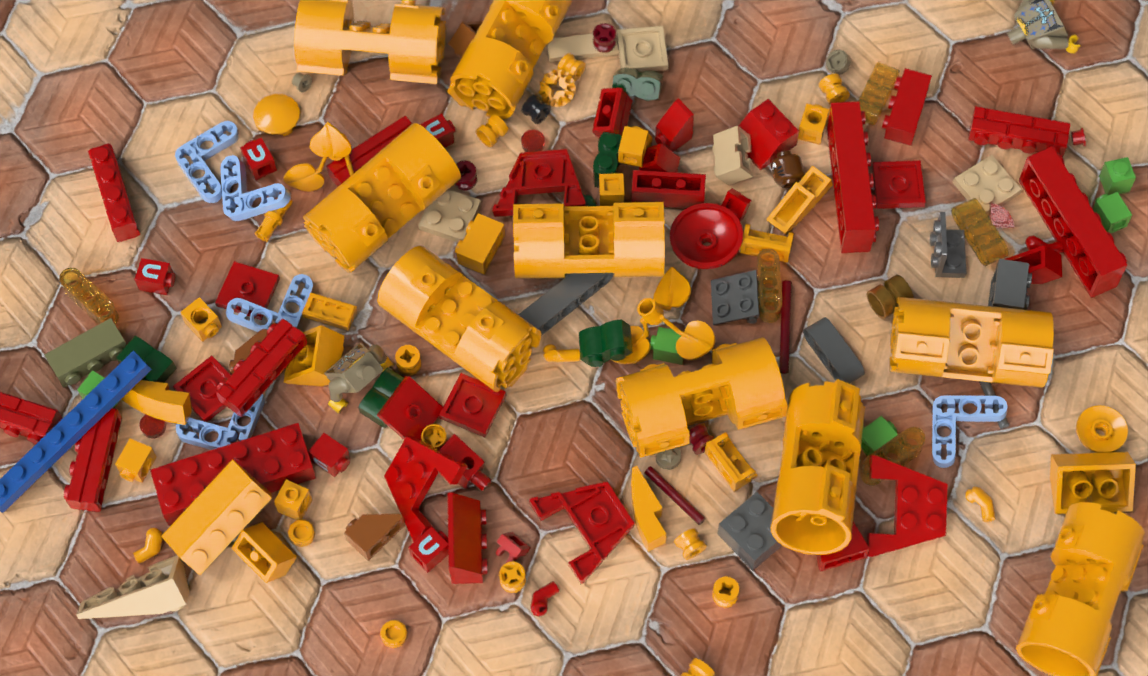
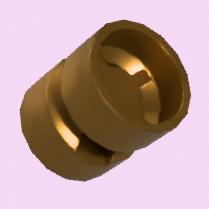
M898 274L884 281V286L880 284L867 291L866 294L872 310L882 319L893 314L895 307H899L897 297L914 298L909 284Z

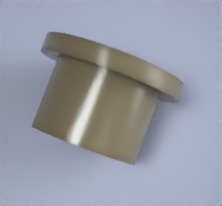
M297 73L292 79V84L297 87L298 91L306 92L312 84V77L307 74Z

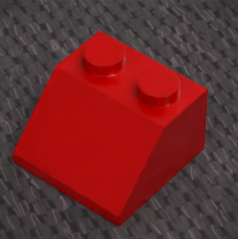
M769 99L752 109L739 124V127L750 135L751 152L747 153V157L752 160L753 164L760 171L771 164L777 158L778 153L789 151L797 146L799 130Z

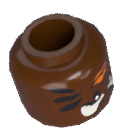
M791 151L778 153L777 158L771 162L774 181L776 184L781 185L782 188L793 187L805 175L800 156L791 154Z

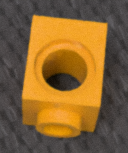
M806 103L799 126L798 139L820 145L827 124L829 109L818 104Z
M638 126L624 127L618 150L619 163L642 167L648 145V130Z
M623 173L599 174L600 206H613V203H624Z
M200 297L180 312L184 323L202 342L214 337L219 329L222 328L218 316ZM208 319L205 323L198 324L200 320Z
M130 438L115 465L123 479L130 482L136 480L143 483L157 456L152 447Z
M285 480L274 503L278 513L294 520H302L313 500L309 489Z

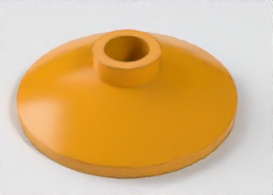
M1096 405L1087 408L1080 414L1076 423V432L1079 440L1085 447L1097 453L1114 452L1122 447L1127 439L1128 427L1125 419L1118 411L1108 406ZM1096 430L1103 431L1104 436L1098 435Z

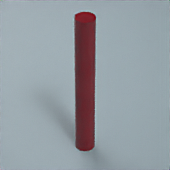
M652 466L645 470L644 474L698 525L704 522L706 517Z

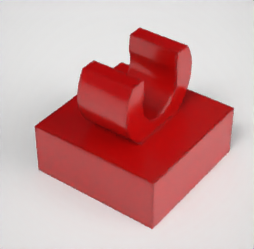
M731 188L727 191L721 206L731 210L738 217L739 221H742L752 201Z
M513 532L503 533L497 540V543L501 546L497 549L496 555L501 556L505 551H508L509 559L506 563L515 562L517 558L526 556L531 547Z

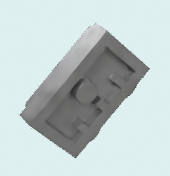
M940 212L938 220H934L933 232L930 233V246H934V253L931 254V268H935V277L965 278L964 230H946V213Z

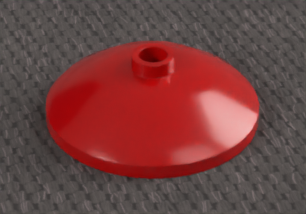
M701 203L686 208L675 218L670 229V244L674 254L683 263L698 269H714L727 264L738 254L743 243V229L738 217L728 208L713 203ZM708 242L711 245L704 246L703 244Z

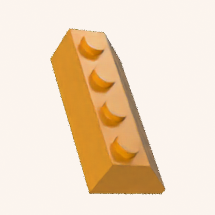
M232 459L161 537L187 565L201 575L271 500L272 495Z

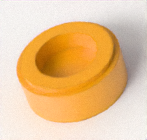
M297 520L290 525L288 535L295 546L305 547L314 540L315 531L309 521Z
M390 620L382 626L380 635L386 646L398 648L406 642L407 630L402 622Z

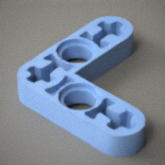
M230 121L219 123L180 146L175 152V158L179 167L207 203L218 202L222 197V188L204 161L238 140L239 133L237 127ZM227 130L229 133L231 132V135L227 136L223 132ZM203 142H213V146L210 149L201 148ZM187 154V156L191 157V165L186 158H183V155ZM196 170L205 171V175L201 178H194L192 176ZM208 183L210 188L215 190V193L211 194L208 192L205 184Z
M234 155L227 156L222 161L220 169L223 211L231 220L241 221L264 214L267 211L283 208L289 203L291 199L290 191L279 183L247 192L245 164ZM239 183L238 189L234 193H230L231 186ZM261 197L260 205L253 208L254 200Z
M296 275L290 283L278 313L244 299L234 298L227 304L226 316L233 323L256 332L268 329L271 326L272 319L276 320L275 323L277 324L281 319H285L293 327L297 328L302 311L312 291L313 282L307 275ZM300 282L305 283V288L302 290L300 297L295 296ZM294 302L298 304L300 310L297 313H290L286 309V304ZM240 306L241 312L238 315L233 314L234 309ZM251 310L250 319L246 320L247 314ZM262 314L266 316L268 322L265 325H258L255 323L254 317Z
M262 394L251 406L252 411L248 410L244 414L251 418V422L247 426L237 424L240 416L234 412L228 428L189 418L186 425H176V433L182 442L209 450L235 442L238 436L237 432L240 433L239 441L251 438L264 406V395ZM191 426L194 432L190 431L185 435L183 429H188ZM211 431L219 434L214 442H207L205 440L206 434Z
M944 395L936 398L933 402L932 458L935 465L941 468H948L955 462L956 421H1001L1007 415V402L1000 396ZM972 403L976 405L977 411L973 414H967L963 411V406ZM942 404H947L948 409L946 413H943L941 410ZM955 404H959V413H955ZM981 404H985V414H981ZM995 404L999 407L998 413H993L992 408ZM947 426L952 432L947 437H941L937 434L938 428ZM941 444H947L948 456L945 460H942L940 456Z

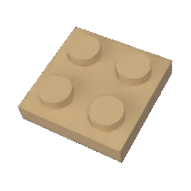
M663 26L617 30L621 68H632L640 73L644 71L668 70Z
M993 155L961 173L953 180V184L982 218L1020 195L1022 191Z
M448 189L425 209L418 225L419 230L455 242L464 240L469 222L475 220L482 205L481 200Z

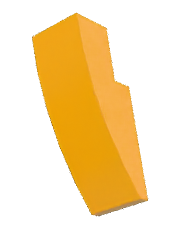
M812 166L800 182H796L766 220L786 235L822 199L832 187V180Z
M140 380L122 398L125 403L134 409L156 419L186 425L192 413L189 393L170 391L168 383Z
M635 466L632 468L631 479L632 510L640 538L649 552L666 543V532L658 521V518L662 517V506L639 468Z

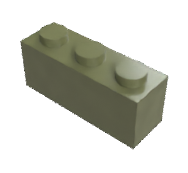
M110 318L44 355L64 388L68 385L76 384L82 377L91 373L92 370L97 372L105 364L116 361V357L127 344Z

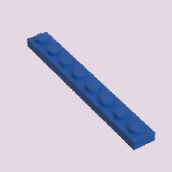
M132 351L0 479V512L4 513L152 370L135 351Z

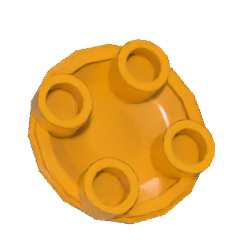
M272 94L264 97L257 103L253 113L256 128L259 131L268 134H281L283 136H287L292 132V128L295 127L300 117V109L297 102L292 97L284 94Z

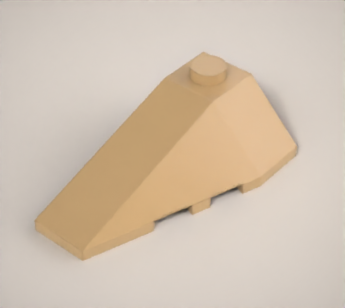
M177 555L148 567L149 573L139 578H135L134 575L130 576L118 589L115 590L113 587H109L82 601L77 617L79 619L163 614L168 611L176 612L182 609L187 604L190 593L182 559Z

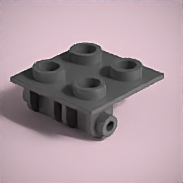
M757 270L711 280L713 325L740 319H746L747 323L750 324L757 322L760 315Z

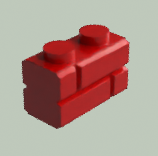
M622 88L601 89L592 132L598 139L603 132L620 134L622 137L624 127L628 125L633 100Z

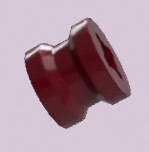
M601 23L594 28L593 46L597 51L608 53L615 48L616 30L611 24Z
M467 160L457 162L456 165L460 171L461 179L455 183V186L460 190L474 188L477 183L475 165Z
M704 423L689 430V443L693 446L692 450L696 455L704 453L706 443L715 439L714 436L709 435L707 432L708 428Z

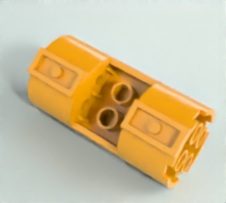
M300 0L294 35L297 71L345 75L348 72L352 50L389 54L390 80L437 84L440 82L441 67L437 66L442 62L445 50L446 21L441 20V15H445V8L415 4L416 0H401V2L395 4L391 23H380V25L371 26V22L357 21V23H354L352 0Z
M493 0L479 30L468 45L451 76V84L447 92L460 106H466L471 110L476 107L486 111L487 117H490L492 114L499 116L501 119L511 117L533 77L535 64L546 44L552 41L572 4V0Z
M413 123L303 216L305 220L304 227L325 252L327 251L334 258L337 257L335 262L341 268L351 273L388 242V239L421 210H425L461 179L460 171L442 144L424 127Z
M664 202L613 203V206L564 207V204H513L515 278H565V273H614V277H664Z
M422 245L410 249L395 263L384 279L378 293L377 302L382 309L495 392H499L501 386L506 389L516 383L527 370V366L532 360L529 358L532 348H537L541 341L542 334L539 329Z
M897 297L899 307L894 309L890 339L892 357L889 358L890 372L1039 388L1045 386L1048 374L1051 371L1054 350V324L1051 312Z
M761 337L740 344H722L716 349H712L713 364H708L697 371L681 372L676 377H673L669 367L662 363L659 365L650 364L641 369L640 372L616 378L618 399L622 398L620 400L622 417L633 447H636L640 458L689 444V430L687 426L728 415L731 422L736 424L738 430L785 417L788 404L785 399L783 382L777 361L767 340Z
M837 379L835 382L824 381V385L811 386L810 382L800 385L791 392L788 400L783 451L776 487L771 532L780 544L800 553L813 555L834 553L845 548L851 540L865 406L861 402V396L859 395L860 388L840 379Z
M1080 502L1072 504L1066 513L1051 553V559L1056 566L1051 574L1049 585L1044 595H1037L1034 599L1016 647L1017 653L1024 661L1042 672L1052 676L1098 675L1111 639L1109 635L1112 630L1110 623L1112 613L1120 591H1128L1144 546L1142 543L1145 531L1142 526L1132 517L1119 510L1117 514H1114L1110 511L1102 510L1101 504Z

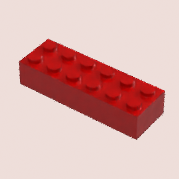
M860 101L831 103L826 126L841 253L870 252L872 243L876 242V231H879L878 216L874 217L873 211L876 209V196L871 195V188L874 185L873 174H869L868 167L871 166L870 152H866L865 146H868V133L863 131V125H865L866 121L865 111H861Z
M1053 146L1028 156L1021 172L1019 183L1055 241H1060L1063 254L1086 291L1093 298L1116 288L1127 267L1126 257L1115 246L1111 233L1107 232L1103 227L1099 214L1094 212L1089 205L1087 195L1081 192L1077 186L1075 176L1069 173L1065 167L1063 157L1056 153Z
M299 422L150 469L161 511L168 526L174 523L232 459L270 493L279 491L285 480L301 484L316 479Z

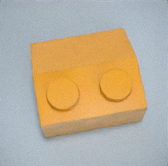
M320 325L303 332L306 336L307 344L286 367L284 383L321 387L330 383V380L324 373L341 359L344 351L345 335Z

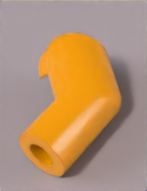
M548 344L543 348V357L549 362H573L580 360L579 349L557 350L553 344Z
M980 487L968 489L965 493L966 499L970 503L976 501L980 505L982 521H994L995 513L992 498Z
M150 528L146 532L145 547L133 553L138 564L157 555L161 551L163 538L161 537L162 532L158 528Z

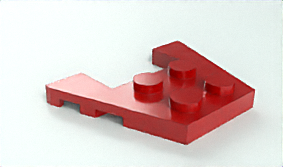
M567 149L520 153L509 174V181L506 187L502 188L499 194L500 199L498 203L493 206L492 212L494 217L513 216V204H517L518 195L564 192V207L586 206Z
M406 436L384 477L414 542L432 526L418 508L438 473L450 485H457L468 466L463 462L452 459L453 457L446 453L442 454L435 450V447L414 436Z
M870 455L869 479L895 480L896 486L894 534L867 533V545L869 547L867 557H874L946 536L948 484L879 456Z
M608 482L575 488L574 491L551 493L550 496L541 498L537 496L529 499V504L540 521L565 509L590 548L589 551L568 562L570 569L580 584H583L634 527V521Z

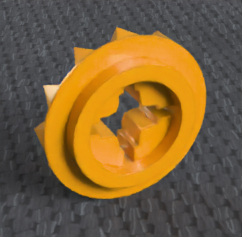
M553 69L551 72L544 74V78L539 82V93L542 100L550 106H564L574 97L576 91L575 81L564 70ZM559 82V86L565 89V91H556L554 94V90L549 86L556 85Z

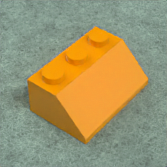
M1128 452L1051 454L1050 483L1055 514H1066L1072 504L1080 502L1101 504L1102 510L1117 512L1118 510L1121 512L1133 511L1136 464Z

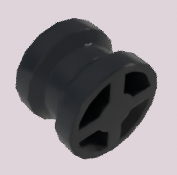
M534 94L525 101L521 112L526 116H530L531 121L535 124H540L549 115L551 106L541 102V98Z

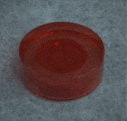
M534 129L526 131L521 137L522 149L525 152L542 151L545 147L544 135Z
M146 414L140 420V429L147 438H158L166 430V422L164 420L156 419Z

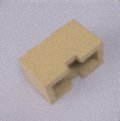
M739 126L714 134L712 150L715 156L714 173L716 177L728 186L753 177L752 160L747 157V153L751 152L750 135Z

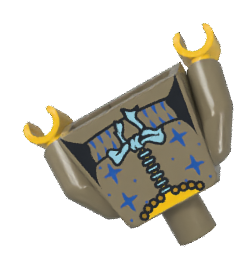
M1023 0L1014 14L1018 27L1007 32L1013 45L1026 39L1031 49H1066L1069 53H1076L1081 45L1074 44L1078 40L1076 35H1072L1069 39L1065 38L1068 34L1053 7L1055 0Z
M362 343L357 344L324 373L330 380L328 387L331 400L328 405L338 414L343 407L348 405V402L342 398V393H357L361 391L386 368L394 366L393 362L379 345H372L367 349Z

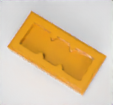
M310 293L302 311V316L349 331L357 312V306Z

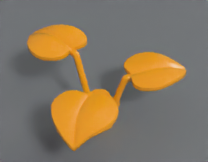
M327 122L310 140L312 152L323 157L319 167L315 169L308 163L295 165L285 173L283 182L302 191L320 189L325 182V178L320 172H322L328 157L335 161L345 157L349 174L352 176L354 171L349 158L351 144L346 135Z
M671 266L664 277H662L654 292L653 299L645 298L638 304L637 311L642 317L640 322L643 324V329L639 326H630L633 353L625 356L623 360L614 362L634 364L641 361L648 354L651 344L646 339L649 336L647 324L658 325L664 322L681 337L676 342V350L686 360L700 358L714 347L716 342L714 331L705 322L691 321L683 332L664 317L663 310L670 311L672 307H681L691 295L690 283L674 267Z

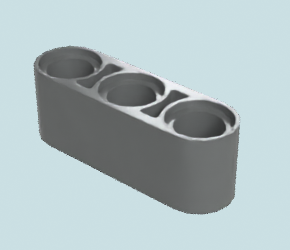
M824 317L803 330L806 341L835 381L840 379L850 384L865 374L862 364L829 319Z

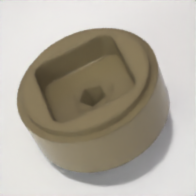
M843 50L831 52L826 60L827 68L837 74L846 72L851 64L850 56Z
M679 447L656 453L657 464L666 470L676 468L681 461Z

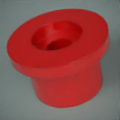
M1083 127L1078 131H1072L1073 146L1081 144L1086 146Z

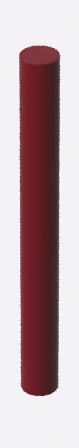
M789 280L782 281L779 371L782 374L789 373L792 282Z

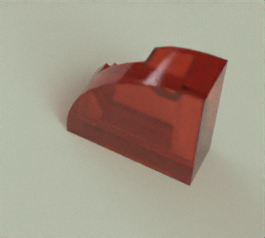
M996 203L989 204L988 227L1014 228L1013 218L1003 206Z

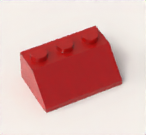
M453 492L447 493L448 560L452 584L483 583V574H488L487 558H483L482 549H487V534H482V525H487L486 509H481L480 500Z

